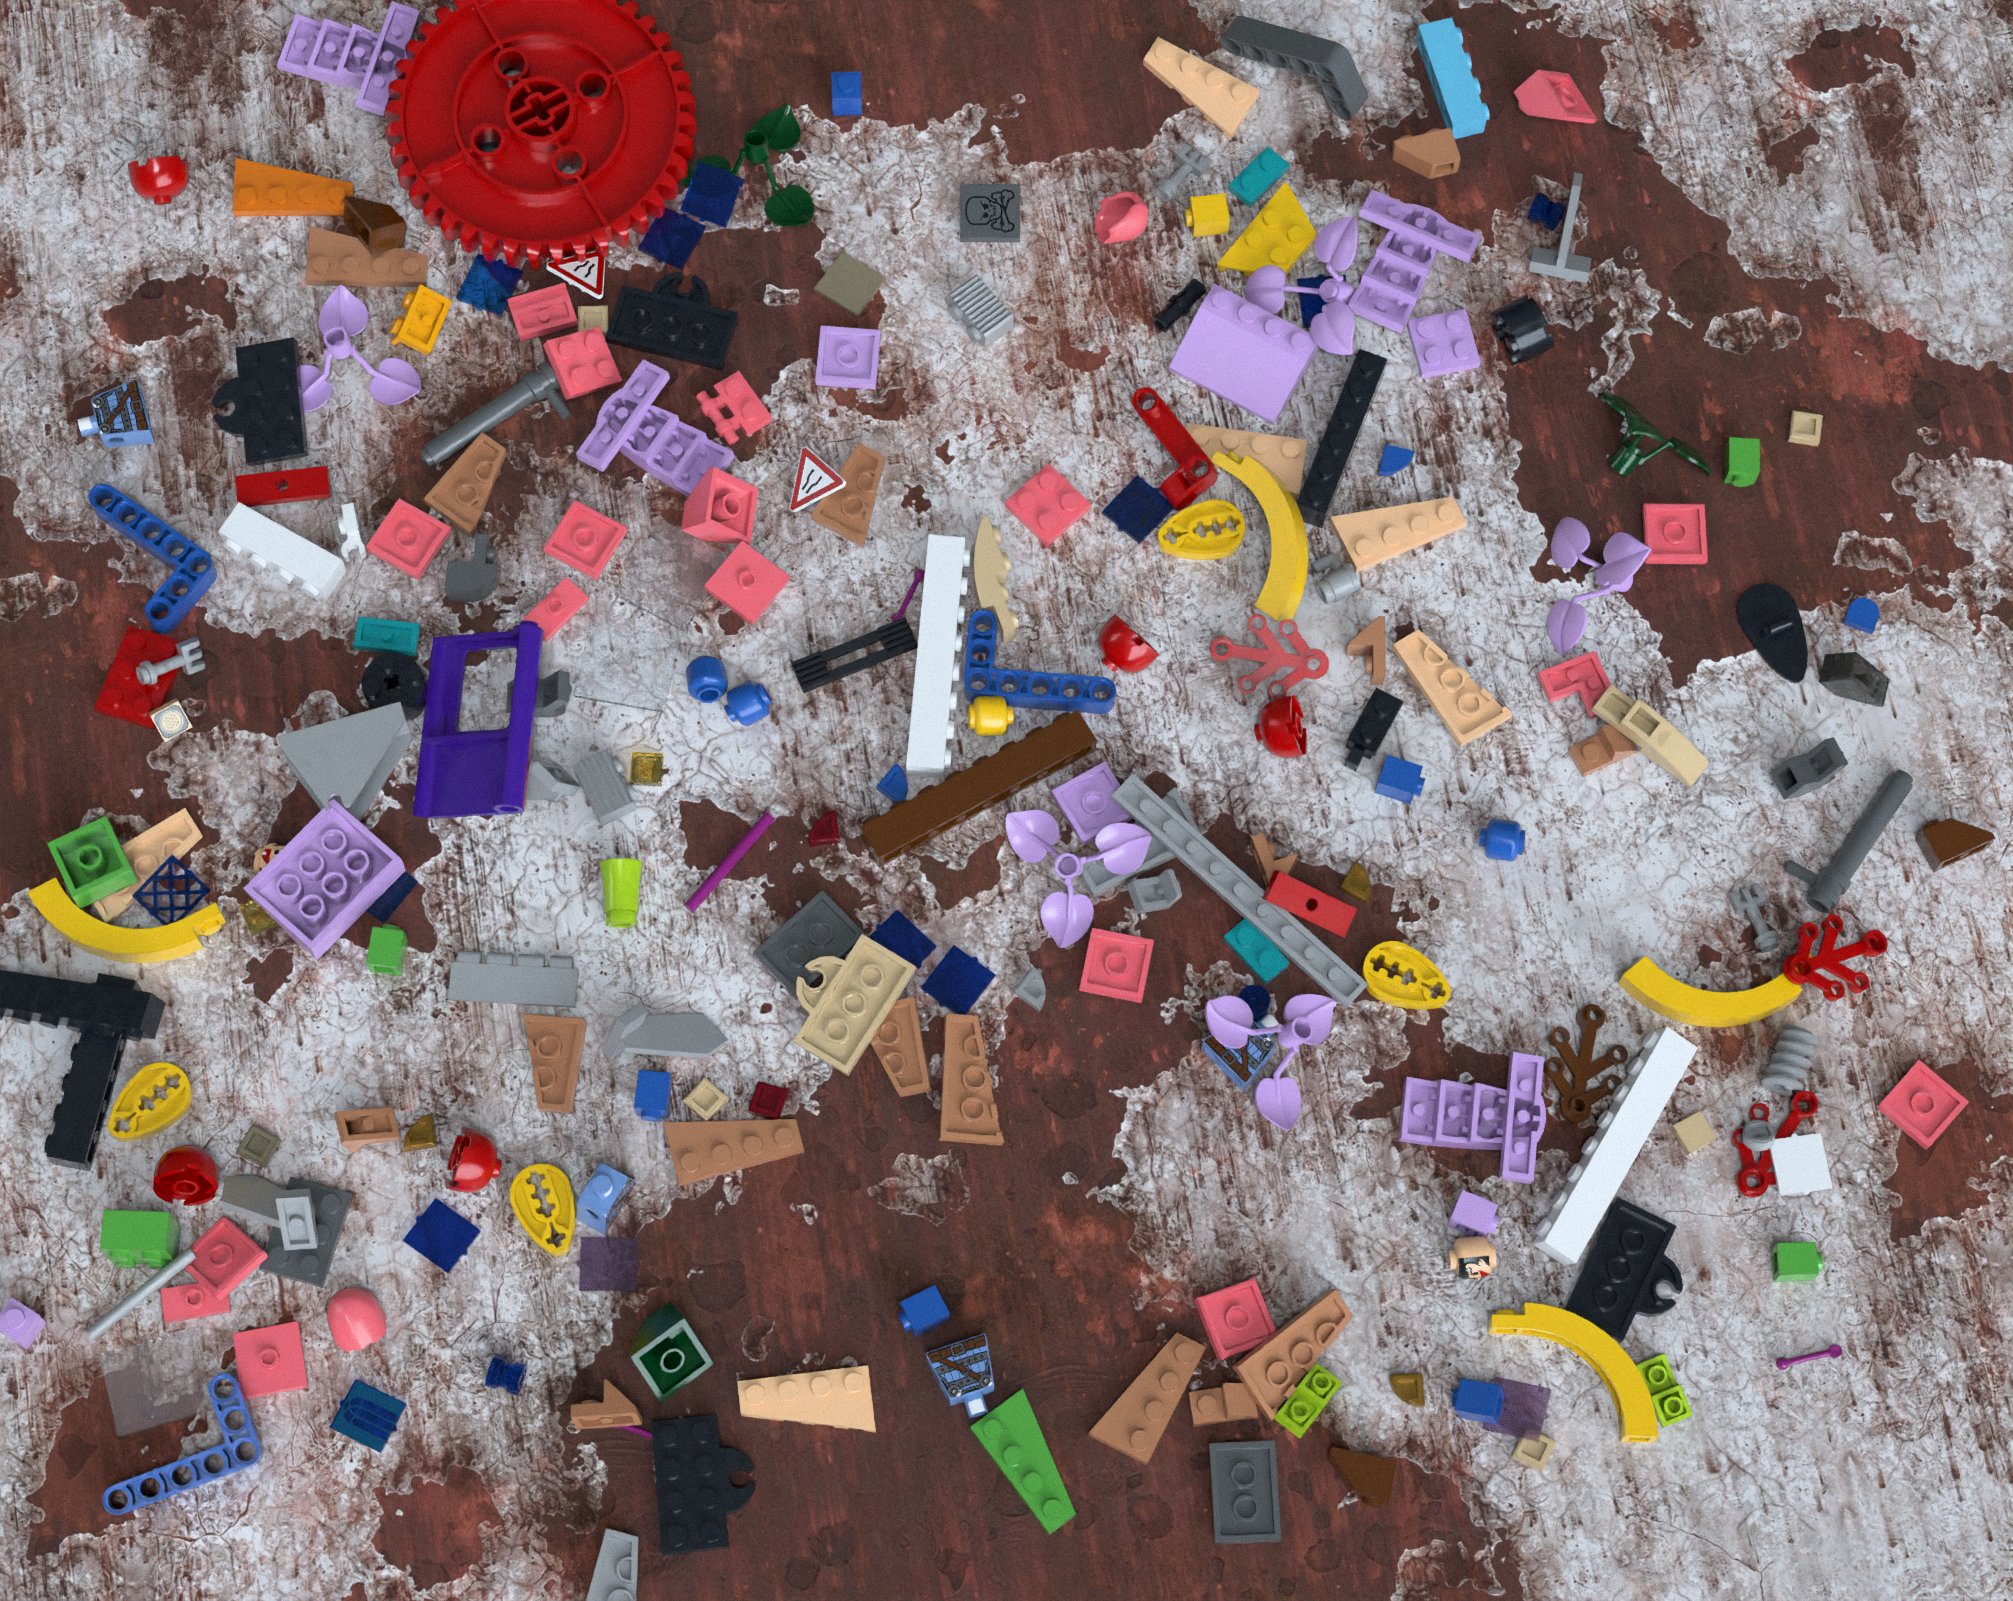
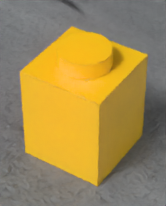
M1226 193L1190 197L1189 209H1184L1186 227L1191 226L1193 237L1228 233L1230 216Z

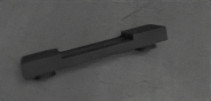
M906 617L846 643L793 661L791 665L803 693H806L918 648V643L912 634ZM879 641L883 644V650L829 671L827 669L826 662Z

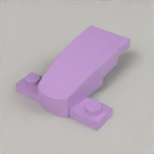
M392 1L380 34L354 23L352 28L326 18H324L322 23L296 13L278 60L277 69L330 84L360 89L355 107L384 117L385 106L390 100L388 85L391 81L397 79L394 68L398 60L408 59L405 45L412 38L420 10Z
M1372 189L1361 208L1359 217L1390 229V231L1378 246L1376 254L1364 272L1361 282L1349 301L1348 306L1354 314L1402 334L1423 290L1437 250L1469 263L1480 242L1481 235L1448 222L1443 216L1430 208L1417 204H1406Z
M644 359L624 387L613 393L604 402L599 411L596 426L576 452L578 460L604 472L619 451L649 474L687 497L690 496L709 467L714 466L725 472L735 458L732 450L709 440L705 432L680 422L678 415L651 405L670 379L668 371Z
M1512 1052L1509 1056L1507 1090L1476 1082L1473 1085L1444 1079L1435 1082L1407 1076L1403 1083L1398 1141L1449 1148L1501 1150L1499 1179L1531 1184L1534 1181L1536 1147L1546 1123V1108L1541 1096L1544 1057Z

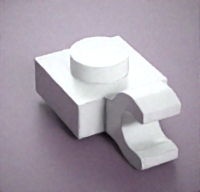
M354 503L341 505L343 516L338 517L341 535L347 534L348 537L341 548L343 558L346 562H349V552L352 549H358L361 558L364 559L366 558V550L362 543L359 520Z

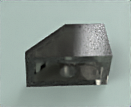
M1847 652L1825 654L1823 666L1820 670L1819 683L1835 696L1876 707H1884L1890 679L1859 653Z

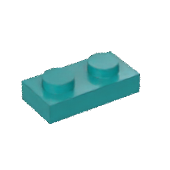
M1267 146L1228 185V191L1251 208L1289 170L1290 164Z
M358 616L353 646L355 650L397 653L416 657L421 626L420 623Z
M1246 919L1242 920L1223 937V941L1265 986L1289 966L1290 962Z

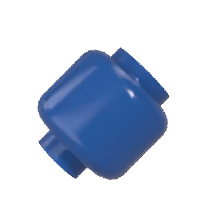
M707 655L700 656L693 660L686 668L687 687L693 698L703 703H712L719 700L727 691L726 668L719 659Z
M747 680L727 692L728 704L724 706V709L732 722L738 720L742 725L750 726L766 717L770 712L769 705L773 703L761 682L756 684L752 680Z
M1492 819L1487 828H1481L1479 846L1485 847V855L1489 859L1514 861L1517 855H1523L1526 830H1521V826L1517 821Z

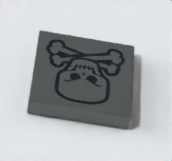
M961 184L960 242H1020V184Z

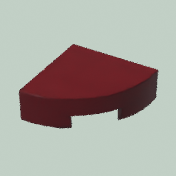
M836 810L823 814L813 825L808 837L809 847L840 843Z

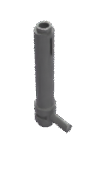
M544 361L537 366L538 370L533 373L529 371L521 376V381L422 445L423 449L419 451V454L428 467L433 464L437 466L472 443L481 432L487 433L532 402H539L545 397L563 421L572 417L573 413L556 391L560 388L551 363Z
M1897 770L1896 773H1892L1830 865L1824 867L1819 875L1792 860L1788 862L1785 871L1811 885L1808 890L1807 902L1815 910L1828 913L1830 909H1834L1839 903V896L1845 894L1851 885L1850 879L1912 789L1913 778L1907 772Z

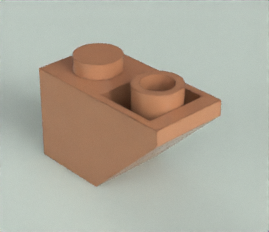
M1435 128L1417 136H1402L1393 142L1391 152L1393 161L1428 179L1457 173L1461 160L1451 128L1442 130Z

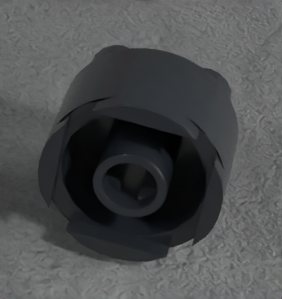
M1528 294L1495 309L1491 313L1494 325L1491 326L1492 332L1498 342L1504 340L1508 347L1505 353L1512 366L1518 363L1522 364L1554 348L1552 334L1547 336L1545 334V326L1548 323L1532 297L1528 299Z
M385 652L379 654L367 666L362 676L361 687L370 710L401 702L406 719H411V721L424 711L427 684L420 666L412 658L403 654Z

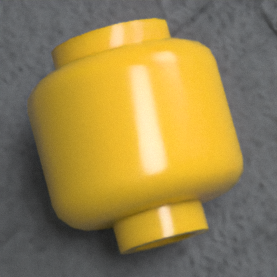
M978 696L974 699L973 704H968L969 729H974L975 734L978 736H1001L1005 734L1007 725H1013V707L1007 706L1003 696Z

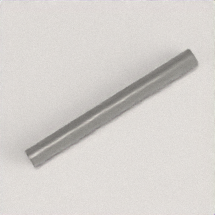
M191 1247L187 1248L86 1330L87 1334L93 1340L97 1339L198 1257Z

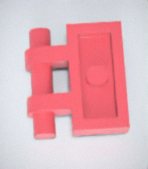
M740 371L714 385V392L718 397L710 398L706 391H702L696 396V399L701 404L700 410L705 417L711 418L716 425L715 431L720 437H724L729 445L738 441L739 437L735 433L737 429L741 428L748 437L772 422L771 414ZM726 407L732 418L725 419L720 410Z

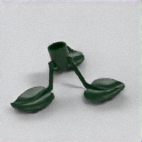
M789 104L769 112L758 120L751 130L745 133V148L739 150V157L732 170L728 160L721 156L710 155L694 162L688 168L687 177L685 179L681 178L683 184L699 196L706 198L722 197L732 191L734 182L731 177L737 175L743 159L746 157L754 164L764 163L772 189L776 194L768 198L765 203V214L772 223L783 227L802 226L810 223L814 216V204L809 193L797 185H788L780 191L769 163L770 148L775 152H785L794 148L800 140V127Z
M1601 390L1598 393L1599 396H1603L1613 409L1625 416L1628 423V428L1618 445V450L1608 461L1609 465L1618 473L1627 477L1637 464L1642 466L1648 459L1662 450L1671 448L1687 460L1702 467L1707 477L1711 475V471L1703 457L1692 446L1673 436L1670 440L1664 442L1665 437L1662 432L1652 423L1648 422L1628 401L1608 391ZM1632 434H1637L1633 441L1629 440ZM1643 435L1664 442L1644 456L1641 455L1644 450L1637 444Z

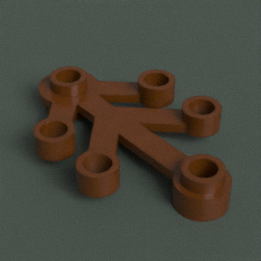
M1595 1004L1584 1006L1576 1015L1577 1024L1583 1029L1578 1058L1568 1043L1570 1034L1566 1028L1557 1027L1548 1034L1549 1043L1556 1047L1574 1077L1573 1086L1571 1087L1562 1074L1565 1066L1560 1058L1551 1057L1544 1062V1074L1551 1078L1562 1097L1560 1113L1563 1118L1571 1123L1585 1121L1591 1114V1105L1607 1095L1612 1096L1616 1088L1622 1083L1619 1076L1609 1075L1602 1079L1600 1086L1585 1094L1587 1081L1612 1065L1617 1066L1624 1063L1628 1058L1627 1049L1622 1045H1615L1609 1048L1604 1056L1591 1063L1596 1032L1605 1021L1604 1011ZM1591 1011L1596 1015L1597 1021L1591 1019ZM1556 1032L1562 1035V1042L1557 1041L1555 1037ZM1614 1050L1620 1053V1060L1614 1057ZM1550 1062L1556 1065L1557 1072H1553L1550 1069ZM1609 1080H1611V1081L1614 1082V1084H1615V1089H1614V1090H1612V1089L1609 1088V1086H1608V1081H1609ZM1574 1101L1579 1104L1580 1112L1574 1109Z

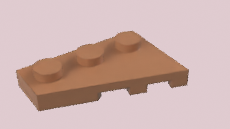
M481 432L425 496V504L473 537L507 455L506 449Z
M858 443L838 473L846 480L845 487L822 498L812 512L811 519L864 548L885 457Z
M915 997L897 1000L870 1043L900 1097L932 1091Z
M523 1014L528 1034V1049L531 1053L533 1066L532 1075L537 1107L541 1112L572 1114L587 1021L584 1018Z

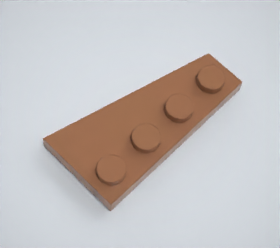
M309 226L305 276L307 285L418 287L421 284L427 287L429 263L427 255L400 248L371 255L356 237Z
M946 1013L944 1016L939 1141L1002 1146L1004 1140L998 1123V1111L993 1099L990 1072L988 1073L986 1053L978 1016Z
M796 1119L663 1122L679 1186L804 1153Z
M1329 1289L1232 1366L1267 1420H1273L1279 1412L1277 1409L1283 1401L1291 1397L1297 1389L1295 1387L1306 1372H1310L1317 1363L1315 1360L1325 1348H1329L1353 1317L1336 1289Z
M1176 1333L1091 1429L1088 1435L1147 1465L1206 1347Z

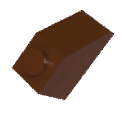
M352 196L344 197V223L371 255L404 246V233L407 230L406 222L391 205Z
M1948 818L1942 822L1934 819L1921 827L1922 831L1915 841L1934 873L1989 848L1995 840V836L1992 832Z
M1331 1447L1328 1453V1461L1352 1496L1356 1499H1361V1504L1368 1507L1380 1508L1381 1504L1387 1505L1390 1500L1397 1460Z

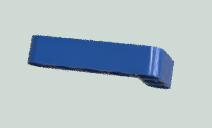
M108 484L94 486L89 493V501L97 517L174 570L145 606L146 617L155 632L166 634L173 631L215 582L217 570L211 556ZM105 499H112L111 502L105 506L99 505L100 502H102ZM127 516H135L132 521L123 522ZM159 532L156 538L147 539L150 533ZM175 549H184L177 556L170 555ZM198 566H207L203 572H194ZM179 589H188L184 595H175ZM159 612H168L164 618L155 619Z
M985 609L978 610L971 615L964 673V695L971 703L978 696H1003L1007 706L1067 712L1078 710L1080 713L1106 714L1114 707L1116 686L1109 678L994 668L997 619L992 612ZM980 624H985L991 629L986 632H980L976 627ZM977 653H984L988 658L978 661L973 656ZM979 681L984 683L985 687L981 690H976L970 685ZM1005 684H1012L1017 689L1013 692H1005L1001 687ZM1041 686L1047 689V692L1043 695H1038L1032 690L1035 687ZM1067 689H1073L1078 692V695L1067 697L1063 692ZM1101 691L1106 692L1109 698L1100 700L1094 694Z
M218 1374L212 1378L208 1386L209 1396L226 1443L110 1486L102 1497V1503L106 1511L115 1515L127 1514L247 1469L260 1462L264 1453L263 1446L243 1388L236 1377L229 1374ZM228 1379L233 1384V1393L228 1398L222 1399L217 1394V1385L222 1380ZM233 1411H240L244 1415V1424L238 1430L231 1429L227 1422L228 1416ZM245 1442L252 1443L256 1450L255 1456L250 1461H243L239 1457V1447ZM213 1454L220 1455L224 1461L223 1468L218 1473H212L207 1468V1460ZM181 1466H187L192 1473L191 1480L186 1485H180L175 1479V1473ZM149 1478H155L160 1485L159 1492L154 1497H148L143 1491V1485ZM117 1490L124 1491L128 1497L127 1504L122 1509H116L111 1502L112 1495Z

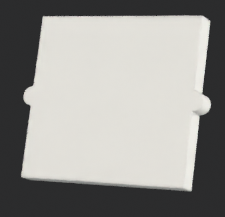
M1794 1133L1791 1137L1775 1139L1774 1145L1769 1151L1779 1196L1802 1193L1806 1196L1812 1191L1832 1188L1821 1133L1802 1136Z

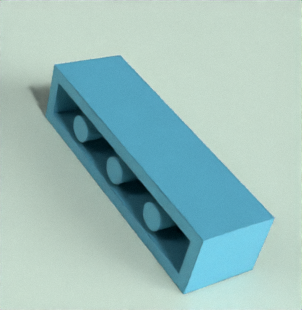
M1452 17L1418 25L1416 43L1445 127L1451 128L1454 139L1483 133L1486 121L1489 120V110L1487 104L1481 102L1479 81L1477 77L1473 78L1470 71L1472 69L1470 55L1468 52L1464 53L1462 48L1463 36L1461 29L1455 27Z

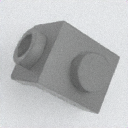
M1166 869L1156 877L1132 880L1126 885L1137 914L1168 909L1182 897L1180 883L1176 879L1173 869Z

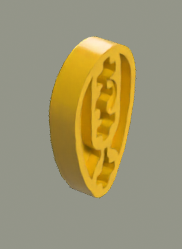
M1208 500L1180 511L1160 528L1157 538L1158 546L1163 552L1184 559L1214 560L1226 558L1235 553L1241 546L1245 534V520L1238 508L1227 501ZM1227 521H1231L1233 525H1236L1235 531L1230 532L1228 527L1224 528ZM1212 524H1216L1218 528H1223L1220 535H1215L1214 531H1209ZM1197 527H1202L1203 531H1208L1204 538H1201L1199 533H1196ZM1168 533H1172L1173 537H1177L1176 543L1171 544L1166 539Z
M1398 941L1383 942L1372 948L1365 958L1362 967V979L1368 983L1366 989L1376 999L1393 1006L1416 1010L1441 1008L1448 1002L1451 988L1442 972L1431 960L1409 945ZM1378 959H1382L1384 961L1383 967L1388 969L1395 965L1398 967L1397 972L1400 975L1405 976L1407 972L1411 973V980L1415 983L1409 982L1408 985H1403V978L1401 976L1395 975L1393 979L1387 976L1388 971L1384 968H1380L1378 972L1374 971V964L1370 961L1377 962ZM1435 986L1441 988L1440 994L1443 996L1433 999L1430 997L1431 991L1428 989L1433 990Z
M165 1062L153 1063L142 1068L127 1083L112 1108L108 1121V1130L112 1136L120 1142L141 1140L167 1129L188 1112L193 1100L192 1085L186 1074L179 1067ZM170 1077L175 1080L179 1078L178 1083L180 1086L177 1089L170 1087L166 1091L168 1097L165 1100L158 1098L153 1102L155 1106L153 1110L150 1111L146 1108L142 1111L144 1108L142 1102L146 1098L149 1101L154 1100L157 1096L154 1092L156 1089L165 1090L169 1086L167 1080ZM121 1120L125 1123L129 1122L130 1130L126 1133L123 1130L117 1133L119 1130L118 1122Z
M549 1164L528 1166L512 1182L510 1188L512 1207L527 1235L539 1247L550 1255L562 1256L571 1248L576 1228L575 1199L567 1176L555 1166ZM536 1173L540 1178L545 1177L541 1181L542 1189L544 1192L550 1191V1194L546 1195L549 1207L555 1206V1209L551 1210L552 1216L545 1218L544 1214H538L542 1210L540 1200L532 1198L537 1195L534 1184L528 1185V1182L532 1181L531 1175ZM551 1226H554L556 1233L560 1237H566L561 1240L562 1246L558 1248L553 1243L548 1244L552 1240Z

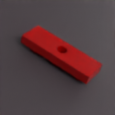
M327 466L235 476L237 504L240 502L247 507L331 498ZM282 487H288L285 490H280Z
M1277 870L1274 871L1262 897L1263 900L1345 938L1357 911L1356 908ZM1310 900V905L1306 907L1307 901Z

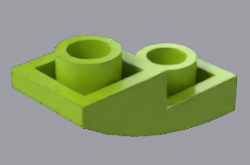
M1665 1353L1635 1364L1648 1387L1656 1418L1662 1428L1693 1416L1682 1386L1677 1384Z
M1316 1363L1274 1419L1300 1439L1343 1382Z

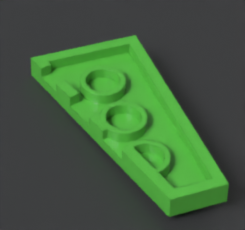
M1022 1388L973 1424L970 1430L1047 1534L1050 1535L1072 1519L1076 1513Z

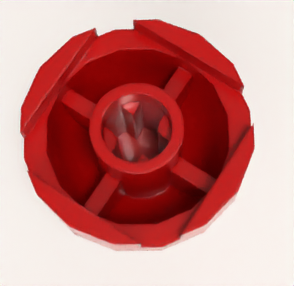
M179 156L147 158L146 165L139 166L138 160L128 163L129 179L133 189L142 198L154 200V205L172 203V197L180 195L186 189L189 180L187 158L182 160Z
M1116 614L1105 623L1100 631L1098 645L1104 655L1101 661L1114 673L1118 668L1126 673L1140 672L1146 669L1159 656L1158 652L1143 637L1133 631Z
M1295 695L1282 696L1271 700L1262 709L1259 715V723L1254 725L1257 741H1263L1266 750L1277 757L1295 758L1307 753L1306 728L1302 729L1300 720L1304 718V715Z
M462 1127L461 1131L464 1136L457 1135L447 1165V1170H453L452 1180L445 1178L446 1189L458 1192H478L488 1185L491 1177H498L502 1160L497 1159V1147L493 1139L487 1134L472 1128Z
M193 1145L175 1147L165 1152L156 1163L153 1191L157 1197L168 1203L173 1204V1199L185 1200L183 1206L204 1204L215 1197L216 1190H218V1166L213 1157L201 1148Z

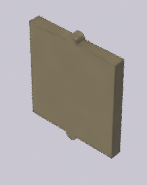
M841 252L833 264L825 268V274L815 286L814 291L858 317L869 301H874V295L884 283L885 277L846 253Z

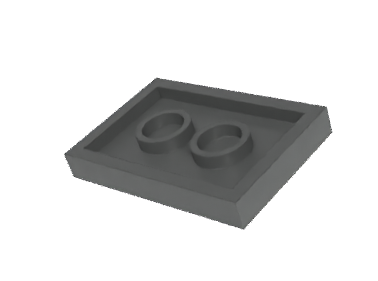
M822 890L753 952V957L797 1000L796 981L798 976L804 978L809 987H812L823 977L818 972L810 973L805 968L807 963L824 956H834L843 959L851 952L861 934L865 936L866 934Z
M290 1176L286 1190L310 1188L311 1200L316 1211L315 1223L318 1234V1247L314 1249L284 1250L281 1229L273 1226L265 1249L268 1257L260 1264L259 1269L262 1272L323 1288L354 1196L349 1192Z
M1275 1440L1209 1443L1214 1545L1281 1542Z

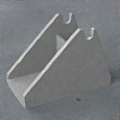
M401 702L277 736L290 770L319 809L325 808L329 811V802L334 799L359 822H361L413 741Z

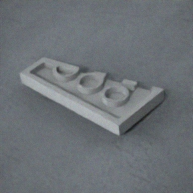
M1174 787L1162 800L1201 834L1177 789ZM1134 822V823H1133L1134 825H1138V826L1142 827V826H1141L1139 823H1137V822ZM1152 836L1146 857L1141 866L1134 872L1127 875L1112 873L1105 867L1104 858L1083 864V871L1080 875L1094 898L1176 857Z
M605 1529L585 1601H637L638 1537Z

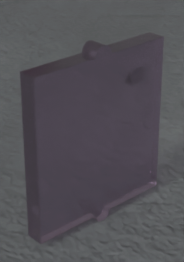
M581 1237L580 1260L577 1262V1266L580 1268L579 1291H637V1268L641 1266L638 1260V1237Z
M1495 1377L1493 1384L1500 1385L1505 1392L1499 1425L1483 1422L1482 1429L1539 1442L1544 1419L1548 1418L1546 1411L1552 1390L1546 1387Z

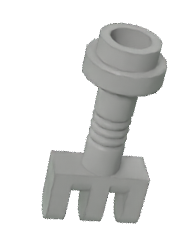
M1186 144L1176 155L1175 162L1181 166L1169 179L1162 178L1157 182L1156 196L1164 202L1174 200L1178 195L1177 187L1190 172L1200 177L1209 167L1212 160L1205 157L1200 164L1197 163L1202 153L1196 150L1191 157H1188L1193 147Z
M194 637L177 643L178 655L162 662L160 661L153 665L148 660L141 662L140 666L136 667V674L140 683L150 686L156 684L157 676L182 667L183 672L187 675L205 669V661L197 660L203 657L202 650L194 649L200 646L199 638Z
M1758 883L1751 885L1754 897L1751 896L1747 887L1740 888L1739 893L1742 901L1739 900L1735 891L1729 892L1728 899L1735 914L1746 911L1758 935L1754 940L1756 948L1761 949L1763 953L1779 946V935L1775 930L1769 931L1758 908L1766 903V898Z

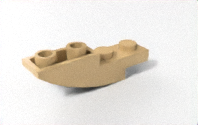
M987 516L981 520L975 542L974 589L978 609L988 610L995 615L1002 642L1006 643L1015 640V628L1019 627L1015 611H1009L1006 601L1009 600V595L1004 583L1007 582V571L1011 570V565L1007 553H1001L998 543H1001L999 530L996 525L991 526Z
M1612 684L1591 710L1639 745L1642 754L1689 788L1692 787L1709 764L1696 747L1665 718L1642 700L1634 701Z

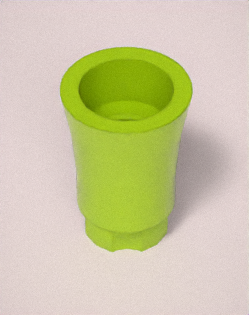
M614 858L600 861L599 867L603 885L606 926L613 928H632L636 926V914L639 913V888L643 862L629 858Z

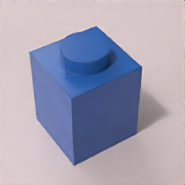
M861 71L831 72L833 116L862 115Z
M1387 755L1375 793L1411 805L1413 796H1420L1426 779L1420 777L1423 766Z
M638 1070L634 1103L636 1116H641L642 1120L650 1122L660 1121V1118H668L672 1090L671 1073Z
M936 1285L900 1302L901 1313L897 1314L905 1332L911 1330L915 1338L950 1321V1313Z
M1461 1378L1459 1388L1455 1387L1453 1391L1452 1407H1455L1454 1410L1460 1418L1499 1425L1505 1392L1497 1384Z

